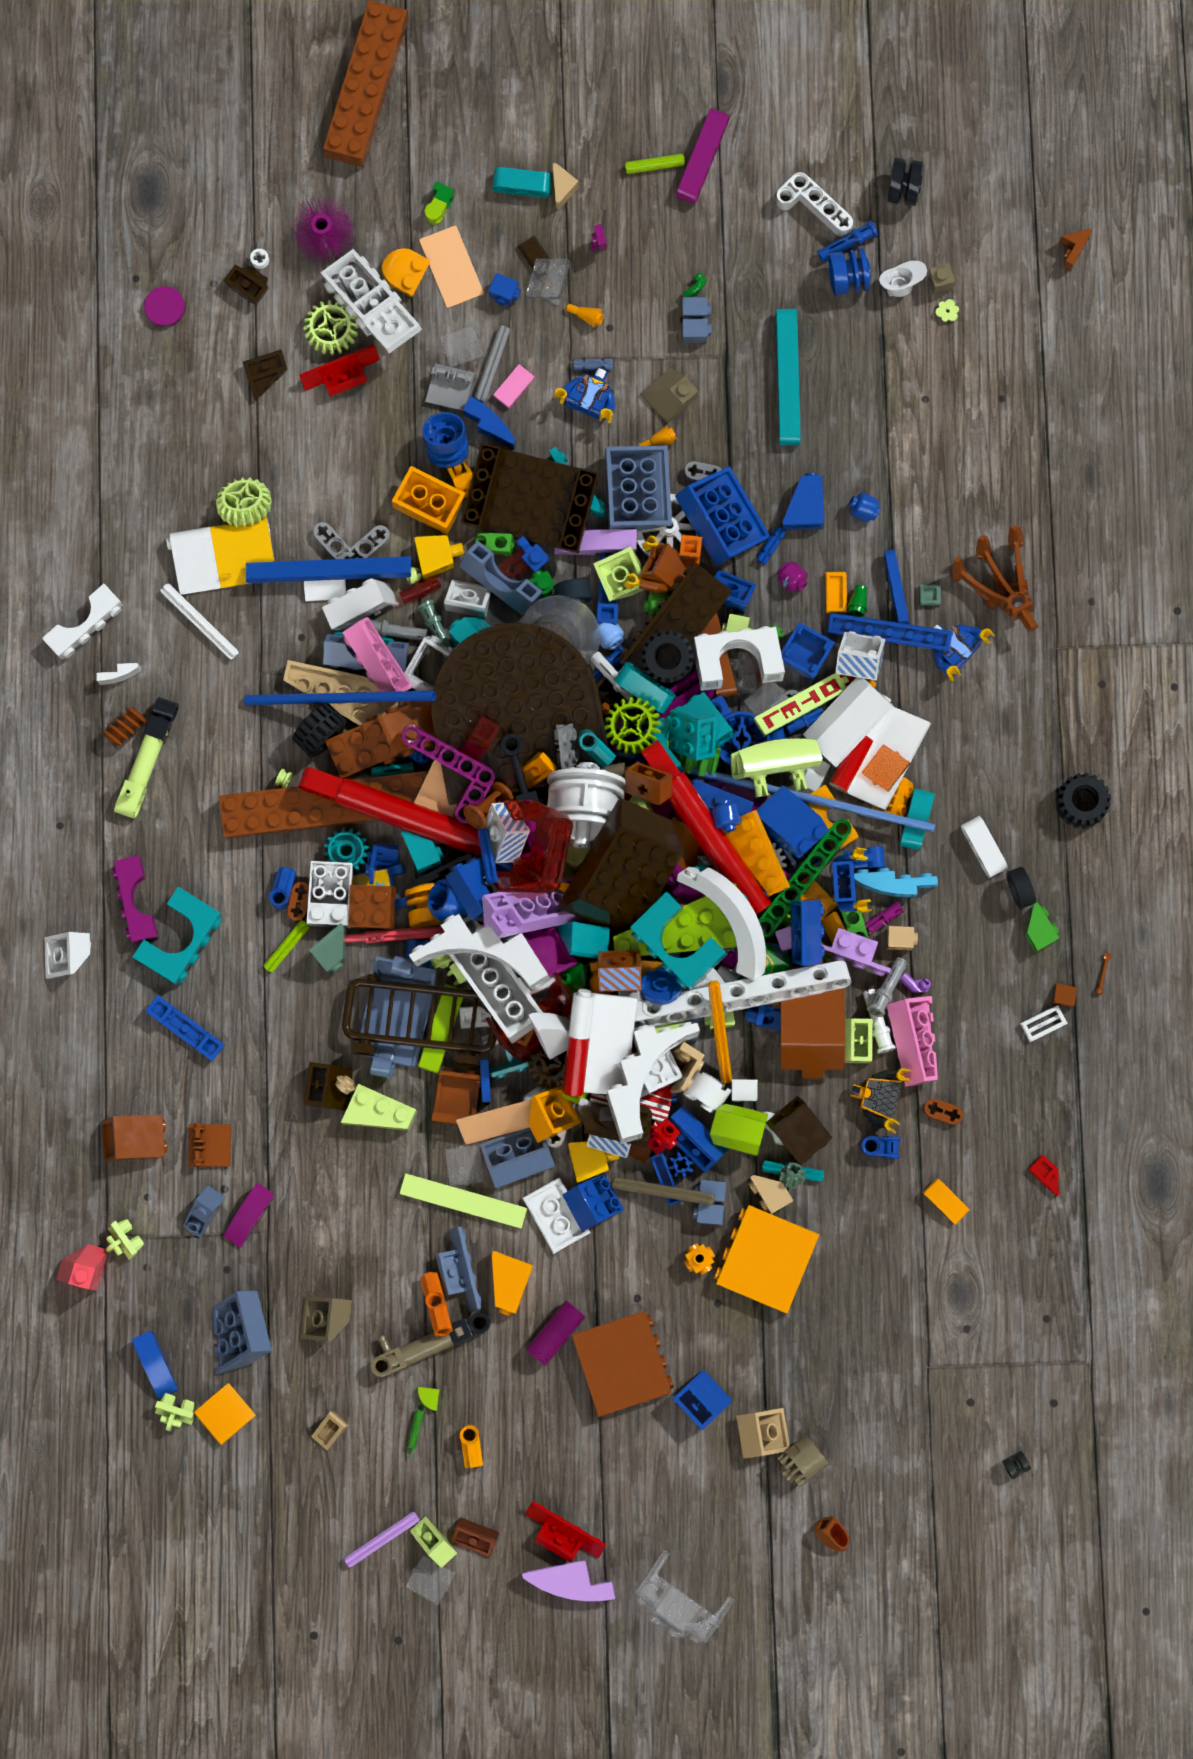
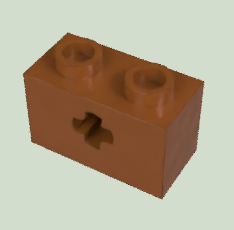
M636 762L625 770L626 793L661 805L672 796V774L640 762Z

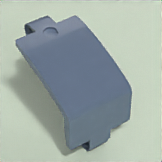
M378 956L374 958L373 974L379 975V980L436 986V970L416 966L412 959L395 956L394 960ZM374 988L368 1031L370 1034L385 1035L391 991L389 989ZM395 990L389 1036L406 1037L411 992ZM416 992L410 1038H424L431 1009L432 994ZM368 1000L360 1029L361 1033H364ZM371 1042V1045H374L376 1048L375 1056H365L373 1058L370 1069L371 1075L391 1079L395 1064L412 1068L417 1066L421 1047Z

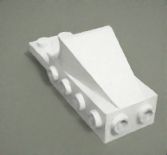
M352 249L320 272L326 282L323 285L329 294H335L334 298L340 306L345 304V311L351 318H356L355 322L363 330L364 334L367 337L372 334L390 354L422 329L418 322L400 304L401 299L395 291H391L388 283L384 279H380V275L374 268L371 269L369 267L370 265L364 256L360 257Z

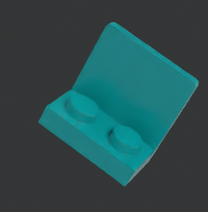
M675 709L671 710L669 749L695 761L715 757L717 716L710 714L693 717Z

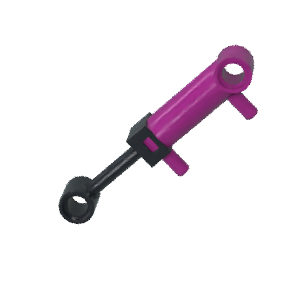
M508 734L501 740L500 750L511 759L521 794L515 796V801L513 802L519 808L526 826L530 829L527 841L531 852L521 854L516 863L519 864L533 860L536 871L542 874L549 873L555 868L556 859L553 855L547 832L543 829L544 821L539 807L540 803L536 790L528 791L518 754H520L519 751L522 748V741L517 735ZM507 740L515 741L516 749L514 751L506 748L505 743ZM542 857H546L550 861V866L547 869L542 868L539 864Z

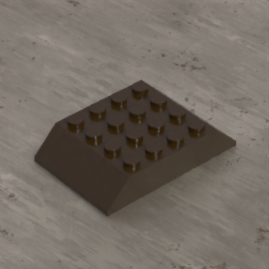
M619 797L557 907L600 926L609 927L610 930L620 934L630 930V927L655 904L684 853V825Z

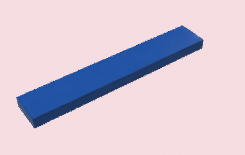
M830 613L827 629L828 634L843 636L844 632L851 631L859 635L880 636L887 643L950 652L953 631L836 613Z

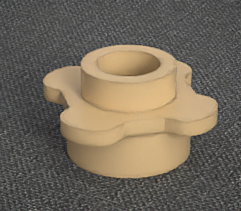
M341 1075L336 1077L338 1081L335 1085L343 1093L348 1095L350 1091L356 1090L353 1086L355 1084L354 1081L348 1076Z

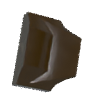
M235 264L223 280L234 292L255 305H258L269 289L267 286L268 278L251 266L240 268Z

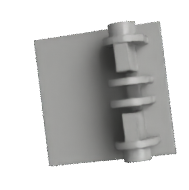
M435 363L431 371L432 377L425 402L463 411L468 401L475 373Z
M573 723L565 726L564 724L555 725V740H559L555 742V745H559L556 751H560L556 753L557 763H559L561 769H569L577 765L579 759L578 750L575 749L577 733L575 728H573Z

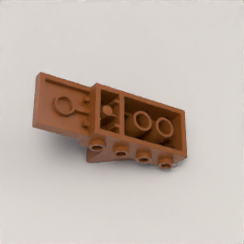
M431 701L404 702L405 707L398 710L396 706L387 709L384 715L377 716L376 714L366 718L367 723L327 739L325 742L340 778L343 779L384 762V765L396 761L395 757L403 754V757L415 753L414 748L403 742L401 732L405 726L415 725L435 736ZM408 730L405 733L407 740H414L417 736L414 730ZM427 740L423 745L424 749L434 745V742Z

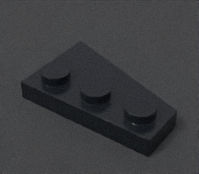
M468 853L460 856L448 864L439 865L435 868L436 870L430 873L423 872L417 875V879L413 880L415 886L436 883L446 878L445 875L452 872L451 868L459 863L464 865L472 859L471 854Z

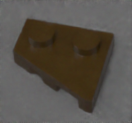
M282 350L243 361L255 400H258L288 370Z

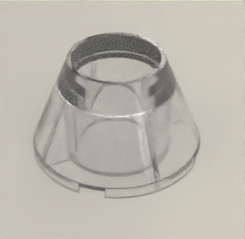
M551 595L538 600L528 608L521 619V623L542 626L544 623L553 622L562 625L569 632L572 645L581 653L587 664L590 665L593 654L598 652L600 646V628L595 615L583 602L567 596Z

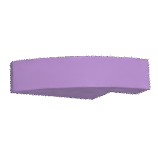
M586 1559L522 1573L523 1579L559 1597L579 1601L615 1599L612 1581L591 1585Z

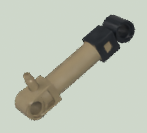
M478 1312L473 1314L469 1321L463 1318L452 1323L453 1331L447 1336H435L433 1332L392 1350L385 1336H380L378 1339L383 1354L372 1360L371 1371L376 1376L386 1377L452 1346H457L473 1339V1333L483 1334L490 1329V1318L486 1314ZM483 1317L485 1319L486 1325L483 1329H477L474 1326L476 1318ZM380 1360H384L388 1364L387 1370L382 1373L376 1367Z

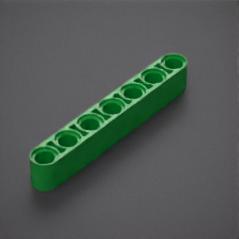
M839 819L831 826L789 880L790 887L781 891L759 919L760 925L768 924L771 927L769 933L763 934L764 939H769L773 936L791 912V901L785 898V893L787 891H794L797 895L794 900H801L849 838L852 827L848 820ZM839 825H844L847 827L848 832L841 835L836 831V828ZM825 842H832L835 848L832 851L825 850L823 847ZM813 858H819L822 861V865L816 868L811 865L810 861ZM805 874L810 880L806 884H801L797 879L798 876ZM780 907L783 909L784 914L781 917H775L772 914V910Z

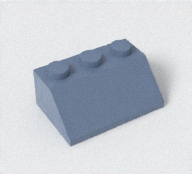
M531 1128L515 1131L480 1144L495 1188L555 1167L546 1140L537 1143Z

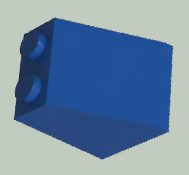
M781 786L756 809L769 840L797 858L803 856L829 831L821 816L785 786Z

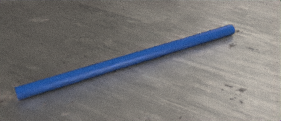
M394 691L245 695L244 703L245 705L418 702L435 701L436 692Z

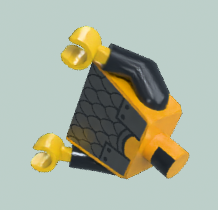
M905 1068L885 1070L873 1074L871 1078L867 1079L865 1087L853 1084L850 1094L851 1097L862 1099L860 1109L863 1110V1115L873 1125L887 1129L894 1134L896 1131L892 1129V1125H900L893 1117L902 1081L910 1082L911 1080L904 1077L906 1072H911V1070Z

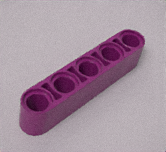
M713 108L710 109L678 187L676 198L694 205L696 204L728 125L729 114Z

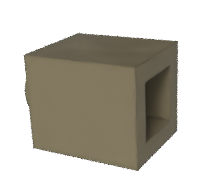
M950 263L929 269L928 279L933 295L953 290L955 281Z

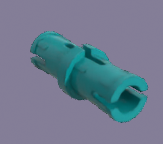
M392 762L389 765L371 766L372 777L414 773L413 762L394 764Z

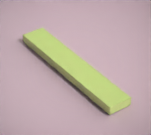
M406 1173L400 1190L401 1195L522 1229L527 1208Z

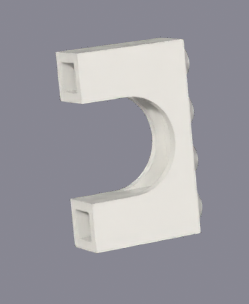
M764 626L755 630L741 629L738 632L730 633L722 631L718 634H700L694 637L692 647L701 691L720 689L722 687L723 676L719 658L724 652L734 648L745 649L756 657L762 683L783 681L785 670L776 627Z

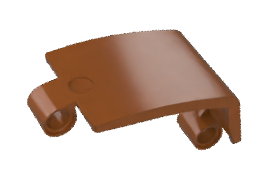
M807 965V966H789L785 971L793 970V969H798V968H803V967H808V966H813V965ZM845 988L781 1001L782 1070H802V1079H821L823 1077V1070L845 1069Z

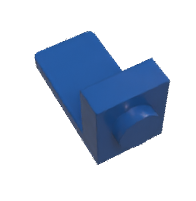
M374 843L372 852H368V864H366V876L369 877V884H374L377 865H398L399 845Z

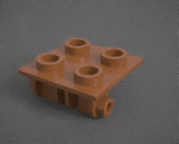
M189 1124L188 1167H230L231 1124Z

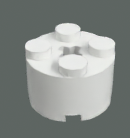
M700 1069L699 1072L695 1071L691 1078L693 1079L691 1087L685 1090L683 1094L693 1101L700 1100L703 1102L701 1107L713 1113L723 1105L732 1090L730 1088L724 1090L725 1084L707 1072H702L701 1074L700 1071L702 1069Z

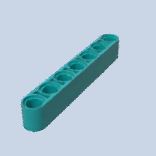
M797 308L776 309L779 445L799 446L801 443Z

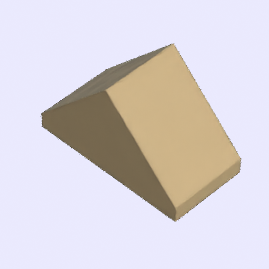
M553 163L556 209H561L577 191L579 182L557 163Z
M330 1411L311 1437L328 1450L349 1424L334 1411Z

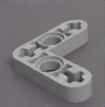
M325 522L316 524L313 530L316 540L333 559H353L355 557L354 551L361 558H371L390 541V532L388 528L382 525L374 527L351 548ZM320 528L323 530L327 528V535L331 538L328 542L324 535L318 536ZM377 532H385V539H377L375 541L377 546L374 547V544L372 543V541L369 540V538H372V540L374 541L378 537ZM334 542H339L342 544V549L339 552L331 551V545ZM369 544L371 551L368 554H362L359 550L361 545Z

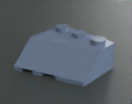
M236 1291L213 1307L214 1333L217 1335L218 1341L217 1347H214V1353L218 1355V1367H215V1375L249 1366L272 1351L257 1291Z

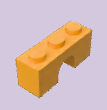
M826 785L811 793V795L835 800ZM804 802L821 816L829 830L834 824L827 818V811L830 808ZM839 825L836 831L843 835L848 832V829L844 825ZM852 825L849 838L838 852L859 839V835ZM830 841L827 842L830 849L833 850L835 845Z

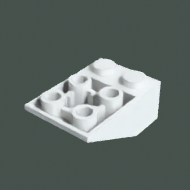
M311 861L307 924L309 926L336 928L342 923L345 928H351L348 927L353 863Z

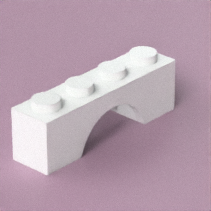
M105 584L101 585L89 596L91 611L83 624L74 628H65L57 624L42 638L61 660L71 657L76 647L88 642L91 638L90 635L94 631L101 630L111 616L115 617L121 612L123 604Z

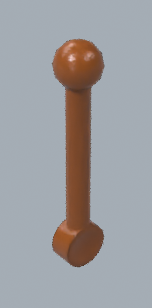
M1110 953L1103 955L1104 964L1099 985L1095 989L1097 995L1103 994L1102 987L1108 961L1112 958Z

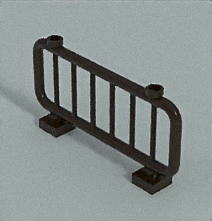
M367 974V979H356L347 987L342 1030L349 1039L359 1041V1043H353L352 1052L355 1055L375 1056L376 1048L374 1045H371V1042L463 1052V1054H458L457 1056L458 1066L479 1068L480 1058L476 1056V1053H487L496 1044L498 1023L491 1015L488 1042L485 1045H473L477 1005L480 998L472 987L471 990L383 981L379 980L380 976L375 974ZM358 987H370L364 1033L354 1032L350 1028L354 992ZM374 988L391 990L385 1035L368 1033ZM395 990L411 992L406 1037L389 1036ZM416 992L432 994L427 1040L410 1038ZM436 995L453 996L448 1042L431 1040ZM457 997L474 999L469 1044L452 1042Z

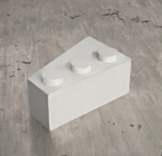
M369 579L362 583L363 586L347 590L344 596L330 599L327 602L328 604L323 606L322 609L331 629L341 631L353 626L372 613L375 616L380 614V609L389 605L393 608L399 606L390 584Z

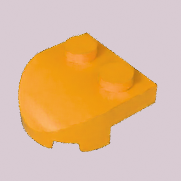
M397 249L388 254L381 265L382 276L391 289L395 288L412 297L430 260L410 249Z

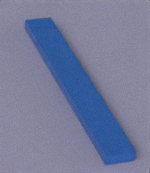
M411 556L246 563V583L411 577Z

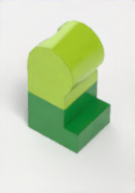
M436 181L433 186V194L435 196L432 202L425 207L426 220L432 225H437L443 220L455 197L454 189Z

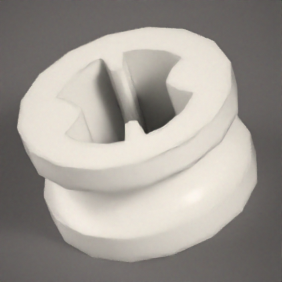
M255 249L251 253L250 260L255 268L264 269L268 266L269 257L265 250ZM258 255H261L262 258H265V260L262 259V263H258V261L254 259H257Z

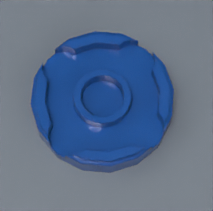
M663 967L656 968L655 971L651 972L650 970L646 972L642 977L641 994L647 1001L663 1005L677 1000L682 993L683 987L676 981L678 976L673 971L669 974Z

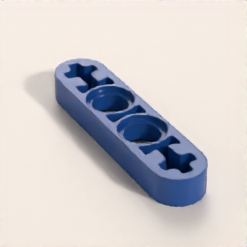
M894 549L884 551V561L896 622L909 624L896 553Z

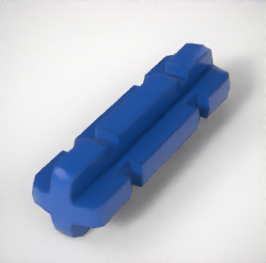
M776 527L773 536H770L763 547V552H760L757 556L759 563L767 564L770 559L769 556H772L780 544V540L785 536V530Z

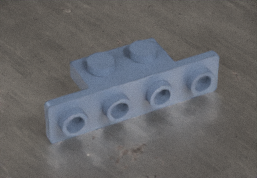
M461 1226L450 1229L454 1250L439 1253L435 1256L445 1296L464 1292L469 1312H474L481 1309V1297L476 1289V1276L472 1272L470 1264L471 1255L467 1251L465 1232L462 1231Z

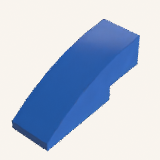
M470 396L463 409L464 416L479 423L477 426L479 433L515 450L516 441L503 421L486 405Z
M149 1331L131 1339L158 1399L162 1398L165 1393L171 1394L178 1391L154 1331Z

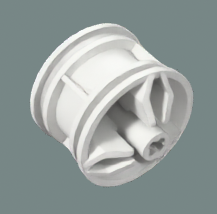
M582 762L576 768L571 767L551 772L547 776L549 794L546 813L547 820L543 823V829L548 834L559 837L566 842L571 840L573 847L580 849L591 848L619 797L624 799L625 779L606 770H600L597 764L591 762Z

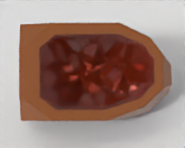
M833 1516L824 1517L814 1526L815 1536L827 1548H832L836 1552H842L847 1549L849 1545L848 1533Z

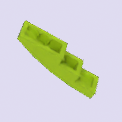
M445 984V987L456 988V987H453V986H450V985ZM441 996L433 1019L431 1040L448 1042L453 996ZM457 997L454 1026L464 997ZM424 1048L418 1068L438 1074L446 1050Z

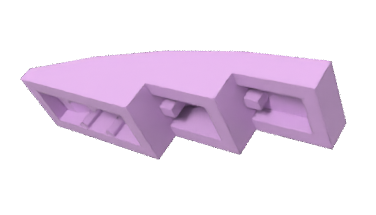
M637 529L585 530L579 554L554 548V554H615L616 551H622L629 547H632L633 551L636 552Z

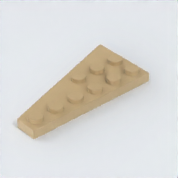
M287 660L283 680L305 694L378 692L376 684L371 682L368 677ZM404 702L329 703L341 715L360 726L367 723L366 718L376 714L377 716L384 715L385 710L395 706L397 710L405 707Z

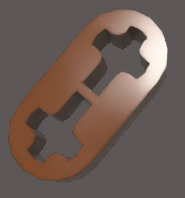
M305 882L296 883L291 891L287 913L290 919L295 922L304 920L307 915L309 885ZM301 886H304L305 891H307V894H303L302 899L298 900L299 894L296 892V890L301 889ZM299 903L300 910L303 913L298 914V917H295L294 913H292V910H296L297 904Z
M930 1099L924 1105L926 1116L949 1125H957L963 1119V1111L959 1107L947 1102ZM933 1103H936V1107L941 1109L942 1113L935 1111L934 1114H931L928 1105L931 1106ZM953 1110H956V1115L959 1116V1119H954V1121L950 1120L951 1117L944 1114L945 1111L951 1113Z

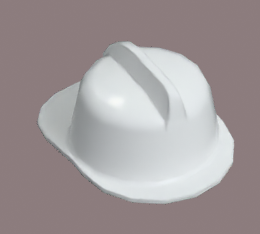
M908 261L884 271L880 275L879 281L881 286L887 289L889 296L903 297L912 291L913 285L924 279L927 274V267L920 261Z

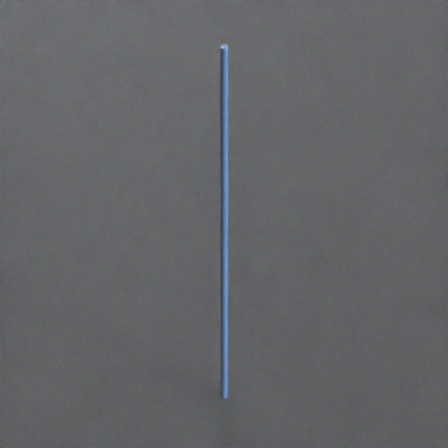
M622 749L613 752L616 757L632 760L636 756H643L642 754H633L632 752L627 754ZM693 769L689 773L691 775L698 776V772L696 769ZM707 771L705 776H699L755 790L754 781L735 780L731 775L718 772L711 775ZM767 784L768 793L774 794L780 788ZM790 790L804 802L934 832L935 824Z

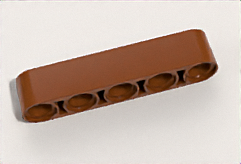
M717 613L701 634L713 635L722 632ZM726 651L719 658L723 682L720 689H713L716 698L720 695L723 698L737 695L736 684Z

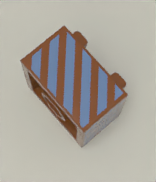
M641 950L598 951L599 992L609 994L611 991H630V993H636L638 990H642Z

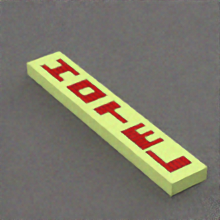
M835 673L754 717L753 720L765 737L838 697L856 677Z

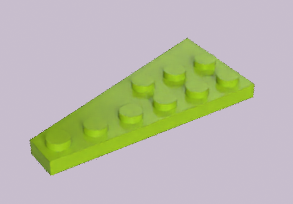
M707 896L682 906L683 910L666 926L662 935V943L668 954L697 951L711 937L722 949L737 948L735 935L729 921L721 909ZM632 929L613 937L614 951L641 950V956L651 955L646 950L649 946L644 941L639 943L631 935L634 932Z

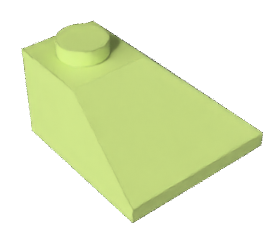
M632 547L594 563L610 602L632 596L644 590L640 589L637 585L633 589H627L624 586L626 581L632 582L626 579L631 573L641 580L639 575L643 567Z

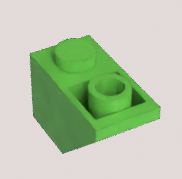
M1038 902L1031 908L1025 937L1035 953L1056 942L1059 939L1058 934H1060L1057 926L1054 923L1051 924L1048 920L1049 914L1043 905L1040 906Z

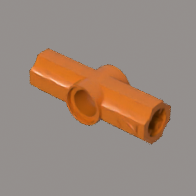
M437 1272L425 1273L420 1277L434 1334L435 1336L444 1337L449 1335L453 1328L439 1275ZM441 1302L438 1306H433L434 1303Z

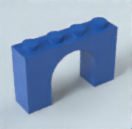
M481 856L480 859L477 857L470 859L465 865L462 863L455 865L451 868L452 873L446 877L471 921L484 916L482 897L490 894L483 879V872L485 871ZM516 862L495 863L497 876L504 882L508 890L539 884L526 862L519 864Z

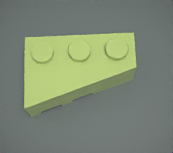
M358 1084L341 1123L343 1125L409 1131L418 1111Z

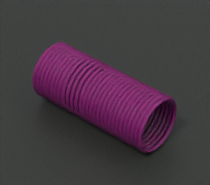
M565 1300L525 1350L546 1366L586 1316Z

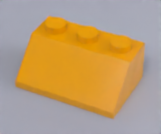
M410 466L392 499V506L394 509L448 535L459 514L466 493Z

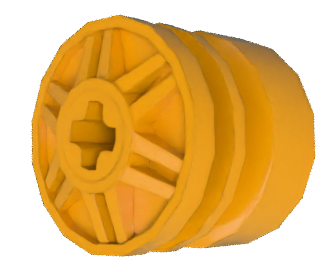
M435 883L422 884L405 890V897L413 898L406 901L407 906L417 908L408 912L410 927H430L444 923L437 920L428 908V896Z

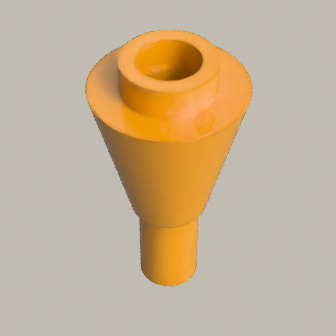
M568 304L566 307L567 312L577 315L593 328L601 325L604 314H602V309L577 307L572 304Z
M666 425L650 437V439L639 443V446L675 444L674 440L677 437L673 428H668Z

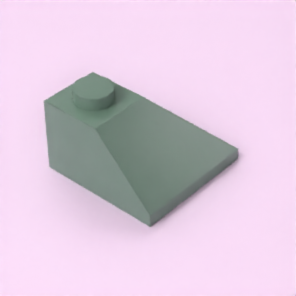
M342 923L309 950L328 974L338 972L343 967L342 963L345 961L347 930Z

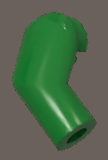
M698 273L693 277L695 284L682 293L684 297H695L701 292L707 283V279L703 277L702 273Z

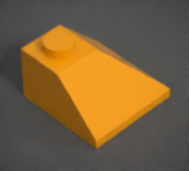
M563 1085L532 1097L528 1124L537 1143L552 1138L581 1123L571 1101L562 1097Z

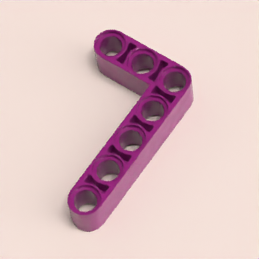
M405 726L402 729L401 737L406 745L470 779L454 809L457 820L461 823H468L465 817L458 815V812L468 804L477 806L484 800L495 779L493 770L486 764L417 726ZM408 730H414L417 733L414 740H407L405 738V733ZM427 740L435 742L433 750L428 751L424 749L423 745ZM446 750L454 753L453 758L449 761L442 758V754ZM468 760L472 763L470 770L464 771L461 769L460 766L463 761ZM482 771H489L491 776L488 780L482 781L479 779V774ZM472 789L480 791V796L477 799L469 797V792Z

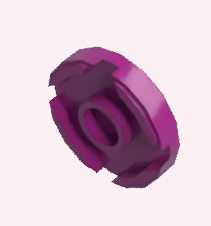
M162 286L155 288L148 294L145 299L144 309L146 316L153 324L160 327H169L181 320L185 312V303L179 291L172 287Z

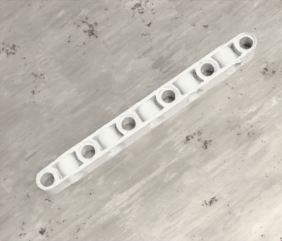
M835 961L763 975L755 980L748 978L720 984L723 1011L726 1013L845 988L852 982L847 964L844 961ZM708 987L684 991L677 1000L669 1004L658 1005L647 1000L637 1001L634 1031L636 1028L644 1025L657 1027L712 1016Z

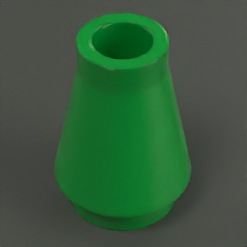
M855 586L847 605L850 615L863 617L865 612H867L866 586Z

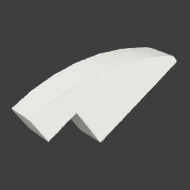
M531 1013L528 1015L538 1040L549 1060L567 1050L570 1028L569 1019L551 1013Z

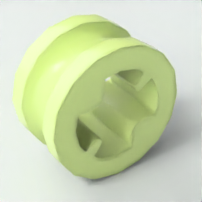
M281 769L275 786L278 787L280 785L282 788H287L292 773H286L285 769Z

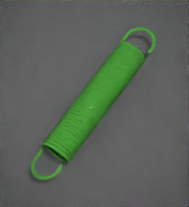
M420 1410L415 1411L407 1448L413 1449V1451L416 1449L424 1411Z

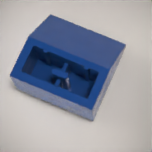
M605 1173L583 1182L562 1194L581 1232L624 1211Z
M704 1369L672 1398L701 1430L711 1423L732 1402L731 1398Z

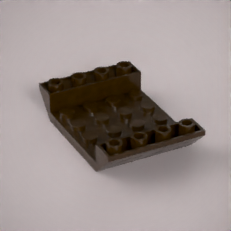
M481 442L461 523L497 533L512 534L516 538L523 536L531 542L579 554L600 473Z

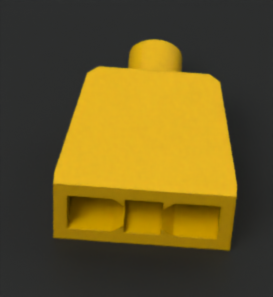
M447 535L414 537L424 579L454 568L453 557L465 555L462 543L450 545Z
M587 1142L568 1143L577 1184L608 1172L607 1162L618 1160L619 1156L587 1147Z

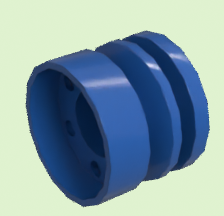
M864 248L857 249V258L854 250H849L848 260H845L842 251L828 253L829 275L834 296L848 294L849 284H852L856 293L860 290V283L863 291H869L871 271Z
M448 412L437 413L424 423L422 428L427 457L432 464L437 467L450 468L461 464L467 458L469 446L464 422L459 416Z

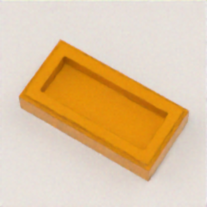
M826 572V614H847L846 572Z

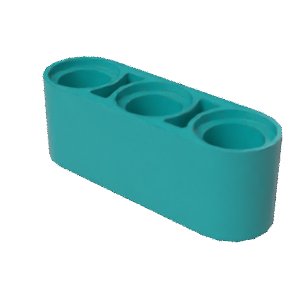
M497 167L494 169L492 190L499 193L546 198L550 196L552 175L547 172Z
M625 662L614 679L619 686L635 697L641 698L643 702L648 701L650 707L654 706L656 711L662 714L665 713L676 697L670 689L629 662Z
M915 788L907 817L928 822L935 793ZM904 826L900 846L920 851L926 830Z

